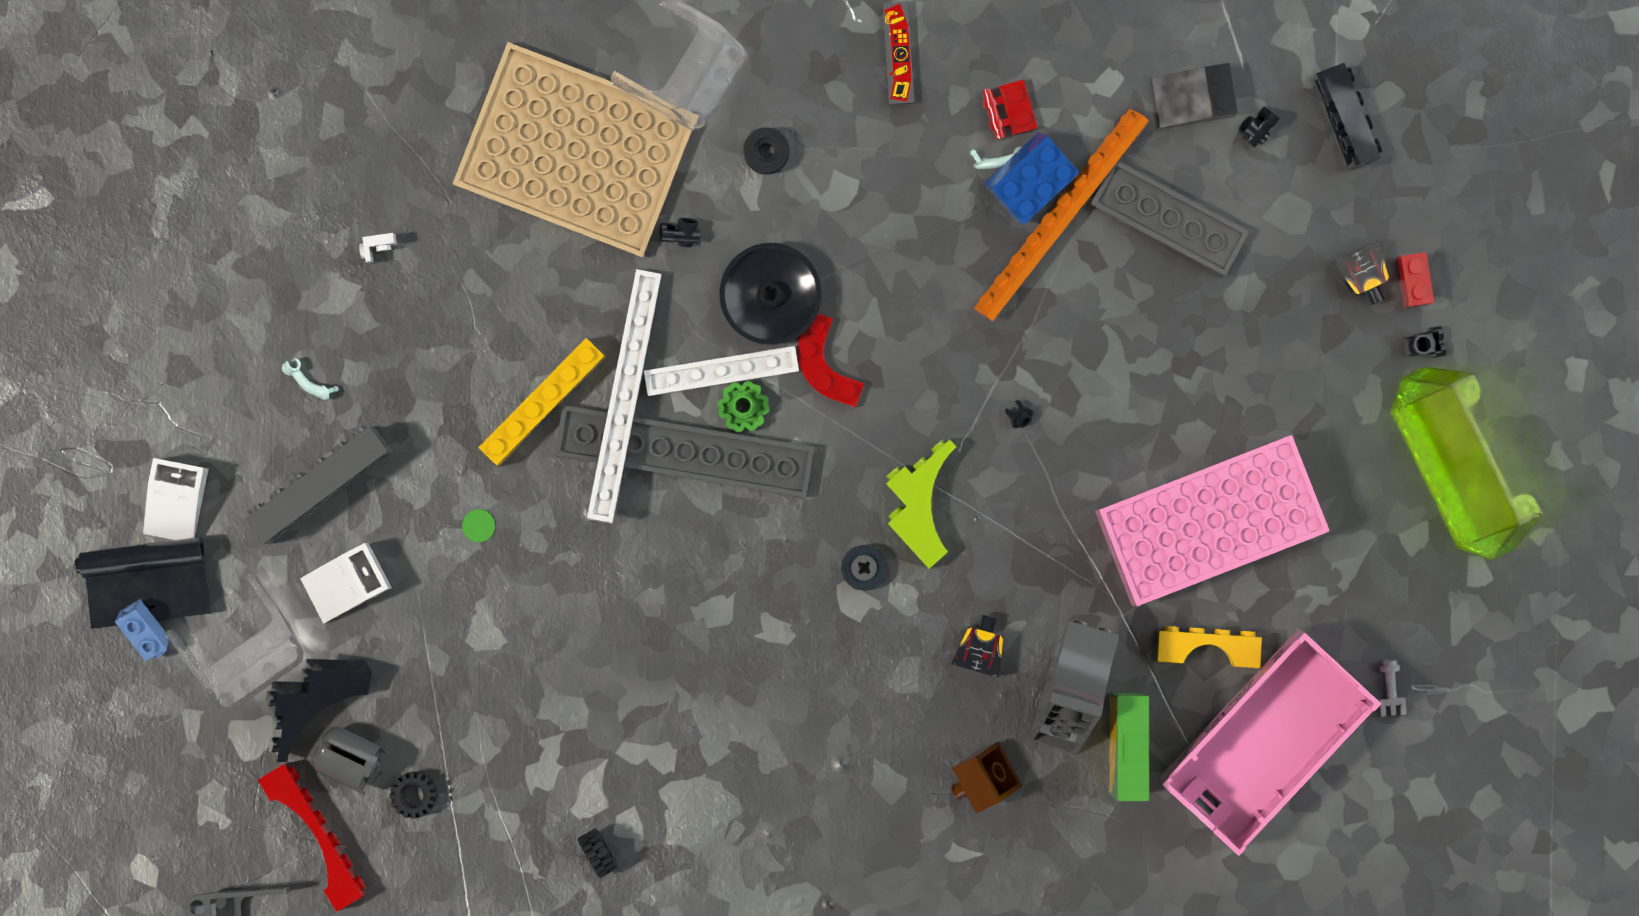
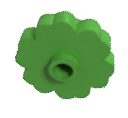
M746 381L741 386L739 383L734 382L723 390L725 398L718 401V414L721 418L726 419V426L728 428L734 429L736 432H742L745 427L749 431H754L757 427L763 425L764 418L762 415L769 412V400L767 396L760 395L761 388L759 385ZM742 402H746L749 406L745 412L739 410V404Z

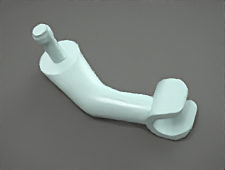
M1022 146L1017 147L1012 154L1003 157L980 159L976 150L972 149L970 154L976 160L973 166L976 169L1000 168Z
M294 358L291 361L293 368L290 367L288 361L283 363V373L289 376L292 375L306 392L322 400H328L330 393L338 392V386L327 389L324 385L319 386L310 382L299 370L301 367L299 359Z

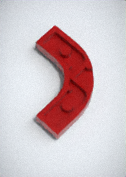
M818 314L810 328L799 338L798 361L801 371L807 382L818 393L834 401L856 408L864 383L841 376L832 371L827 365L823 350L833 318Z

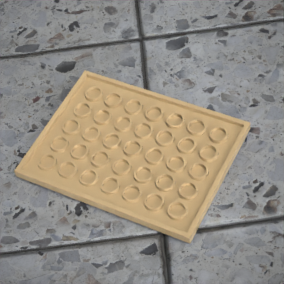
M507 42L453 185L643 258L698 115Z

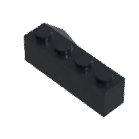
M1345 63L1316 73L1313 79L1348 171L1380 159L1382 148L1378 139H1374L1370 131L1373 129V125L1369 115H1364L1361 106L1364 105L1361 93L1359 91L1356 92L1352 84L1355 78L1351 68H1346Z

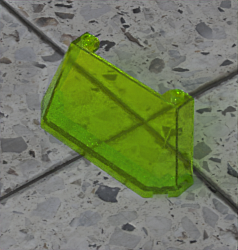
M1424 366L1401 377L1390 413L1457 549L1489 560H1494L1515 550L1543 514L1536 500L1531 495L1521 494L1514 498L1512 497L1468 408L1481 397V388L1474 374Z

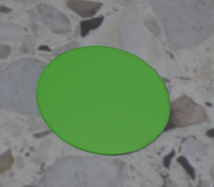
M472 510L464 517L462 530L469 540L484 542L493 535L495 521L492 515L485 510Z

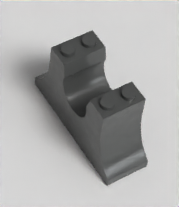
M1075 620L1068 622L1062 642H1058L1054 648L1028 741L1072 754H1078L1101 717L1119 635L1113 634L1114 632L1107 628L1095 629L1088 627L1089 625L1083 621Z

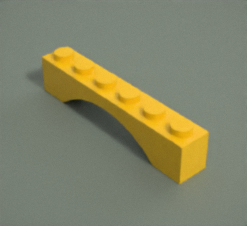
M585 338L478 448L497 466H500L535 427L606 357Z

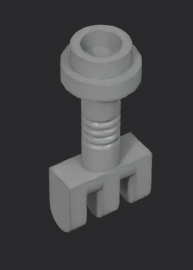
M1396 659L1382 660V665L1379 666L1380 672H1385L1387 698L1378 699L1381 703L1379 706L1380 717H1386V706H1389L1390 716H1396V705H1399L1400 715H1406V698L1404 696L1397 697L1395 672L1400 670V665L1397 664Z

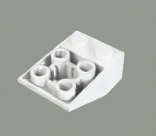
M153 458L148 481L143 534L172 540L195 538L209 469Z
M363 543L300 578L323 624L392 589L369 543Z

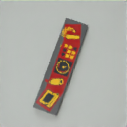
M908 1L882 3L889 105L914 104Z

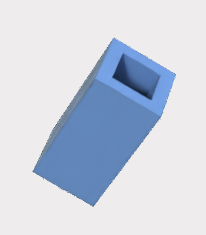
M141 599L119 611L115 623L145 661L152 657L157 659L167 651L170 637Z

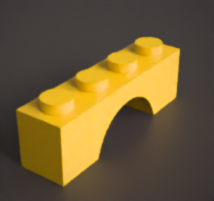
M1164 626V631L1157 630L1155 659L1157 662L1184 663L1187 655L1193 649L1201 645L1211 644L1222 649L1234 667L1260 668L1262 637H1255L1256 632L1240 631V636L1230 635V630L1215 629V634H1205V628H1189V632H1179V627Z

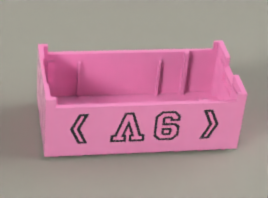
M1297 629L1163 772L1159 780L1170 793L1239 856L1252 839L1381 703L1305 632ZM1205 790L1220 803L1217 808L1202 795ZM1198 797L1214 810L1210 815L1195 802Z

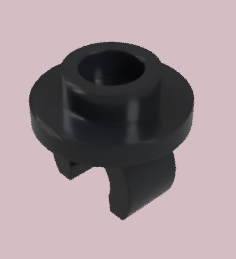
M1016 400L1015 403L1019 407L1018 411L1012 413L1006 408L1005 413L1010 419V424L1013 428H1023L1031 422L1033 411L1030 407H1024L1021 401Z

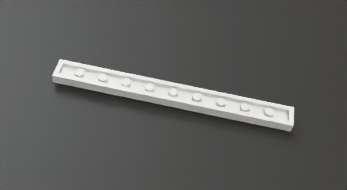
M636 269L587 515L589 520L613 524L662 276L659 273Z

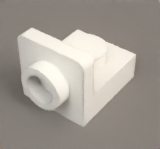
M388 233L362 237L363 243L359 244L361 259L365 258L368 264L374 263L372 248H376V252L391 250V245H397L396 234Z

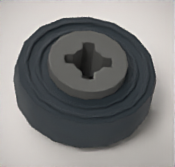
M867 545L857 546L848 551L842 560L841 566L842 575L847 584L856 590L863 591L874 589L880 585L886 576L887 570L886 561L881 552Z

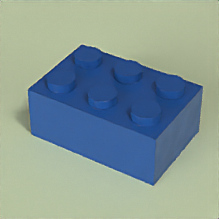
M1038 132L983 184L1013 219L1024 225L1072 181L1079 172L1047 135Z

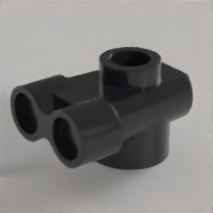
M1265 106L1259 111L1256 119L1248 116L1239 127V133L1243 135L1242 138L1253 147H1256L1257 144L1262 145L1267 141L1270 134L1268 131L1280 119Z
M679 218L678 226L670 223H661L659 232L661 242H678V245L681 247H692L693 243L699 244L701 235L698 228L699 222L692 218Z
M1430 327L1427 332L1404 338L1406 355H1432L1433 358L1446 356L1442 327ZM1417 341L1419 342V345H1420V346H1419V349H1418L1417 346H1416Z

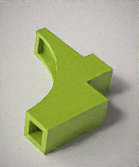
M950 439L946 443L943 440L937 443L931 449L934 454L926 460L922 457L912 466L915 470L913 473L906 467L900 470L897 466L886 476L889 479L886 485L906 506L903 510L899 506L888 516L891 519L888 525L928 569L948 552L940 541L934 526L931 498L938 471L949 454L956 448Z

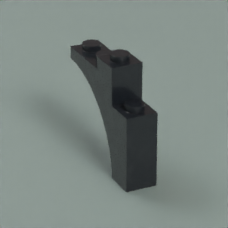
M306 659L305 668H302L300 672V682L272 681L271 691H268L266 695V703L274 714L272 722L274 735L269 739V751L273 753L277 762H287L295 738L306 723L318 712L342 699L358 695H368L372 671L366 660Z

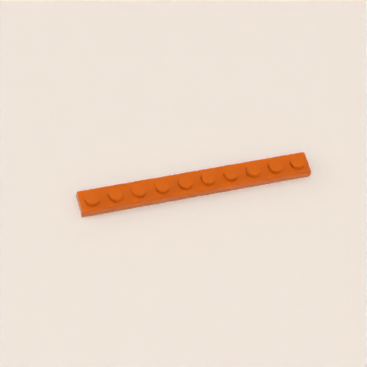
M1129 109L1121 117L1119 123L1106 136L1102 145L1089 158L1088 163L1073 179V182L1066 191L1059 196L1052 209L1042 218L1038 227L1027 237L1020 250L1012 256L1002 273L995 278L991 287L980 297L979 302L974 307L979 314L991 321L996 318L1149 122L1144 115Z

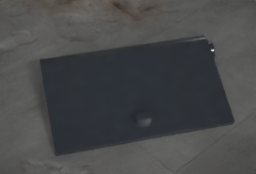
M202 537L82 552L79 554V558L75 559L76 572L78 574L81 573L82 577L86 578L91 629L118 626L115 620L119 611L141 599L157 621L212 614L206 552Z

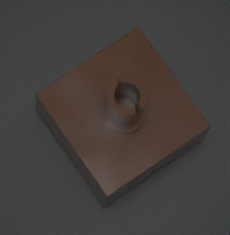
M999 741L973 753L952 768L959 783L951 786L953 796L958 800L967 796L976 814L1000 803L1023 786Z

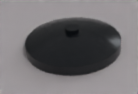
M761 243L743 250L729 263L722 276L719 297L726 320L739 335L761 345H780L793 341L810 328L821 306L822 290L817 271L801 252L784 244Z

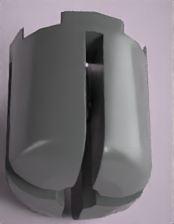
M332 727L321 738L324 747H316L313 756L314 769L318 773L365 795L363 789L366 784L372 786L382 766L378 762L381 752L386 754L387 749L344 728Z

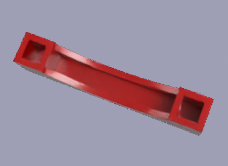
M285 763L258 779V782L270 802L277 800L292 809L303 819L316 837L323 852L327 868L328 887L323 891L335 911L338 912L366 894L364 891L366 885L359 875H354L351 870L353 866L352 861L346 853L342 854L339 850L338 845L340 842L333 831L329 832L324 825L327 820L321 810H315L311 801L314 799L307 787L302 788L298 779L301 777L293 765L289 766L288 763Z

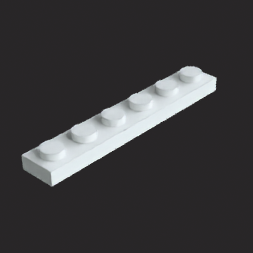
M795 346L645 370L644 375L648 396L794 373L799 372Z

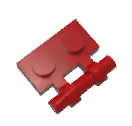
M1024 79L999 86L1000 97L994 98L992 88L982 91L985 100L983 101L984 109L988 110L991 121L989 123L990 130L994 131L996 140L1006 138L1003 128L1009 126L1013 136L1038 128ZM1004 104L1007 114L1006 119H1000L997 106Z

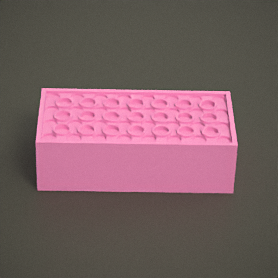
M1292 435L1095 511L1132 606H1140L1329 532L1328 525Z

